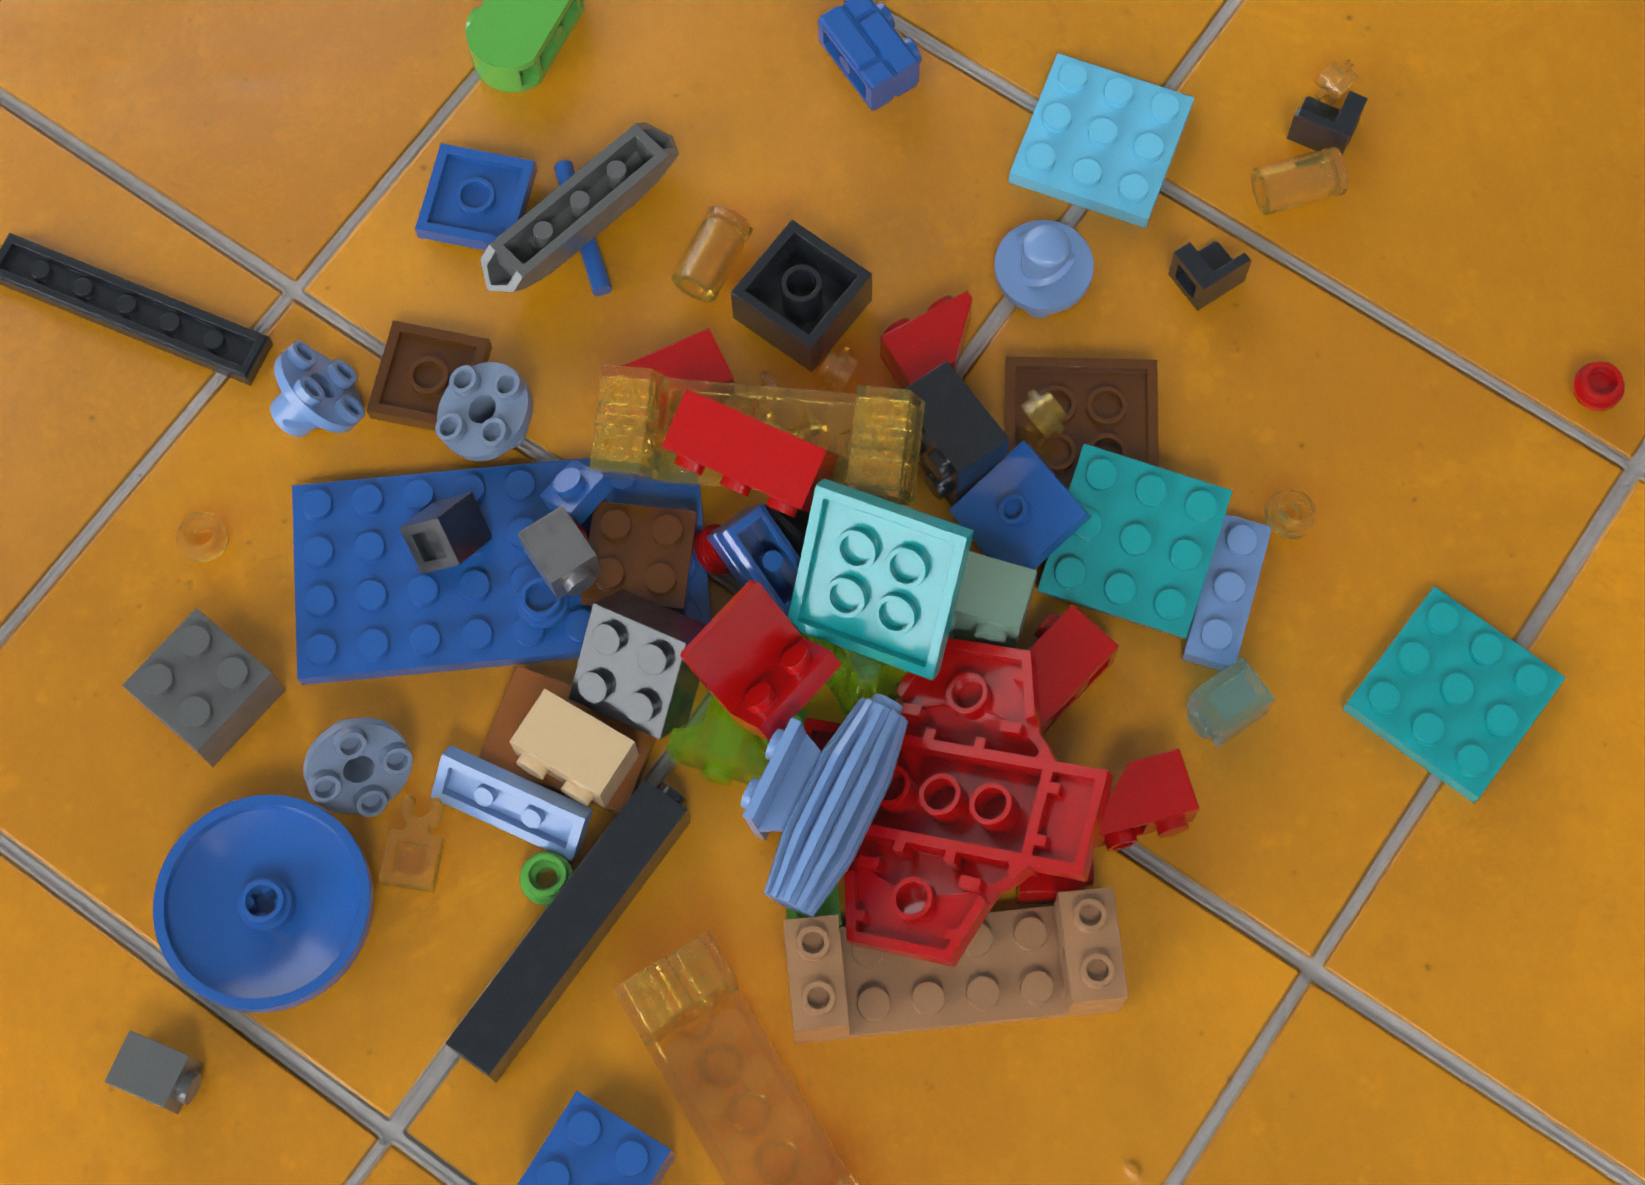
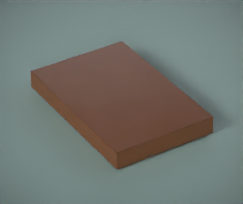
M516 666L478 758L556 793L567 796L561 791L562 782L548 774L545 775L543 780L538 779L518 766L516 761L519 757L515 754L509 742L543 690L547 689L635 741L639 757L606 808L592 800L589 803L590 805L618 814L638 788L657 738L568 699L572 687L571 684Z

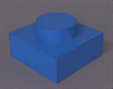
M572 459L539 497L552 511L563 505L574 523L581 525L610 493L613 486L603 474Z

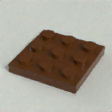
M1006 356L1004 433L1009 438L1007 455L1023 440L1026 441L1068 490L1084 444L1159 467L1157 360Z

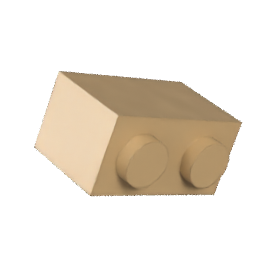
M547 689L543 690L509 741L515 754L519 757L516 761L518 766L538 779L543 780L545 775L548 774L562 782L561 791L584 806H588L592 800L606 808L639 757L635 741Z

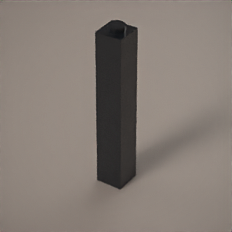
M646 780L642 781L445 1044L453 1052L495 1083L498 1082L690 824L688 811L683 807L687 801L682 795L664 783H661L656 788Z

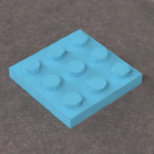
M1057 53L1010 170L1008 183L1147 228L1195 97Z

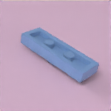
M1225 514L1193 616L1182 660L1230 674L1233 673L1270 538L1271 526Z
M452 745L441 755L431 793V798L543 849L558 853L570 861H573L581 852L593 809L584 806Z

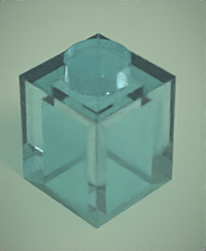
M1242 657L1192 691L1185 706L1189 711L1186 715L1195 732L1203 739L1209 737L1218 748L1267 714L1275 697Z

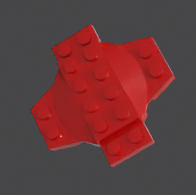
M948 638L940 672L933 680L907 671L895 690L898 694L896 702L903 706L900 715L906 718L908 726L891 784L852 864L848 868V872L844 874L846 940L853 946L955 967L1000 895L1014 889L1030 876L1040 878L1041 873L1087 882L1113 776L1108 770L1059 762L1048 743L1043 739L1041 735L1036 658L1031 651ZM806 717L804 729L822 752L842 723Z

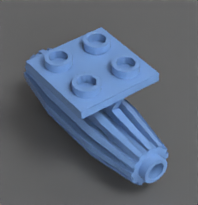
M877 693L873 695L871 700L860 698L822 752L808 736L802 722L791 717L785 731L780 728L775 731L765 753V758L770 761L761 779L754 777L749 782L741 800V807L745 809L742 816L756 837L766 841L770 832H782L763 893L768 898L803 916L814 917L848 870L891 784L908 726L906 718L900 715L903 710L902 705Z

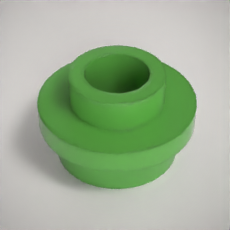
M549 851L537 853L531 856L521 869L520 885L522 891L532 902L538 905L549 906L572 876L573 870L569 862L558 853ZM546 871H552L557 874L556 883L550 888H542L538 885L539 876Z

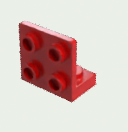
M754 580L748 581L680 654L682 660L736 724L770 742L775 731L778 728L783 729L789 723L791 717L793 718L842 666L831 650L802 637L762 585Z

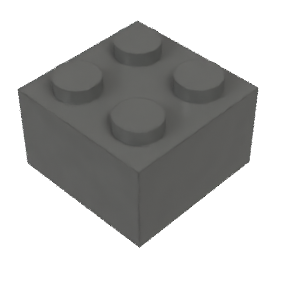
M197 608L122 684L145 709L212 767L220 761L286 691L270 670Z

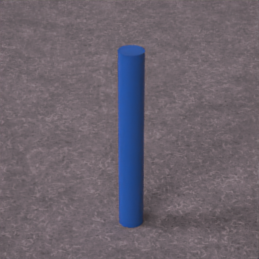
M569 160L560 161L554 166L559 186L575 174L573 163ZM594 237L580 249V253L593 294L595 296H602L611 292L612 286L597 239Z

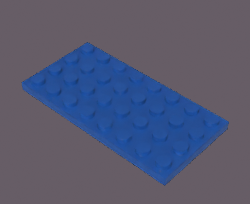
M667 450L574 459L603 474L613 486V489L602 502L697 511L698 524L696 536L704 528L700 476L673 464L677 456L676 453ZM571 460L293 485L297 679L301 685L579 659L592 606L582 605L580 594L575 596L568 594L569 608L567 614L558 624L548 628H536L527 624L520 617L516 606V598L520 588L530 579L541 576L525 553L517 533L552 512L539 496ZM472 492L491 531L492 539L460 565L421 574L399 528L433 502ZM593 512L580 525L585 530L588 541ZM694 545L685 616L707 625L712 620L708 572L699 563Z

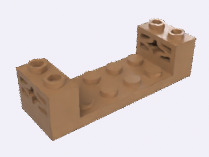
M1113 887L1058 892L1054 906L989 912L955 967L853 946L846 940V927H839L838 914L783 920L795 1044L1120 1012L1128 998Z

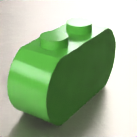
M484 0L480 8L475 7L468 16L465 31L474 68L481 80L496 90L510 93L523 92L538 86L584 11L583 0Z

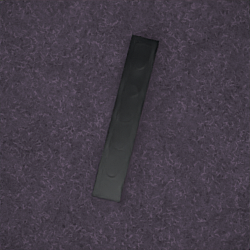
M12 233L8 234L0 248V285L251 386L273 346L270 337Z

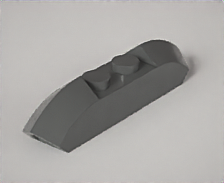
M646 122L635 123L488 245L480 258L487 291L516 292L537 283L559 268L639 201L659 181L679 155L673 136Z

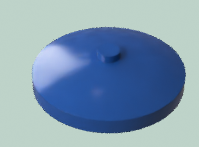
M256 795L241 798L217 807L197 820L181 835L167 855L159 872L153 898V921L157 941L163 956L175 974L189 988L205 999L225 1008L241 1012L266 1013L286 1010L301 1005L325 992L347 972L356 960L368 936L374 909L373 880L368 862L357 841L334 816L322 808L298 798L282 795Z

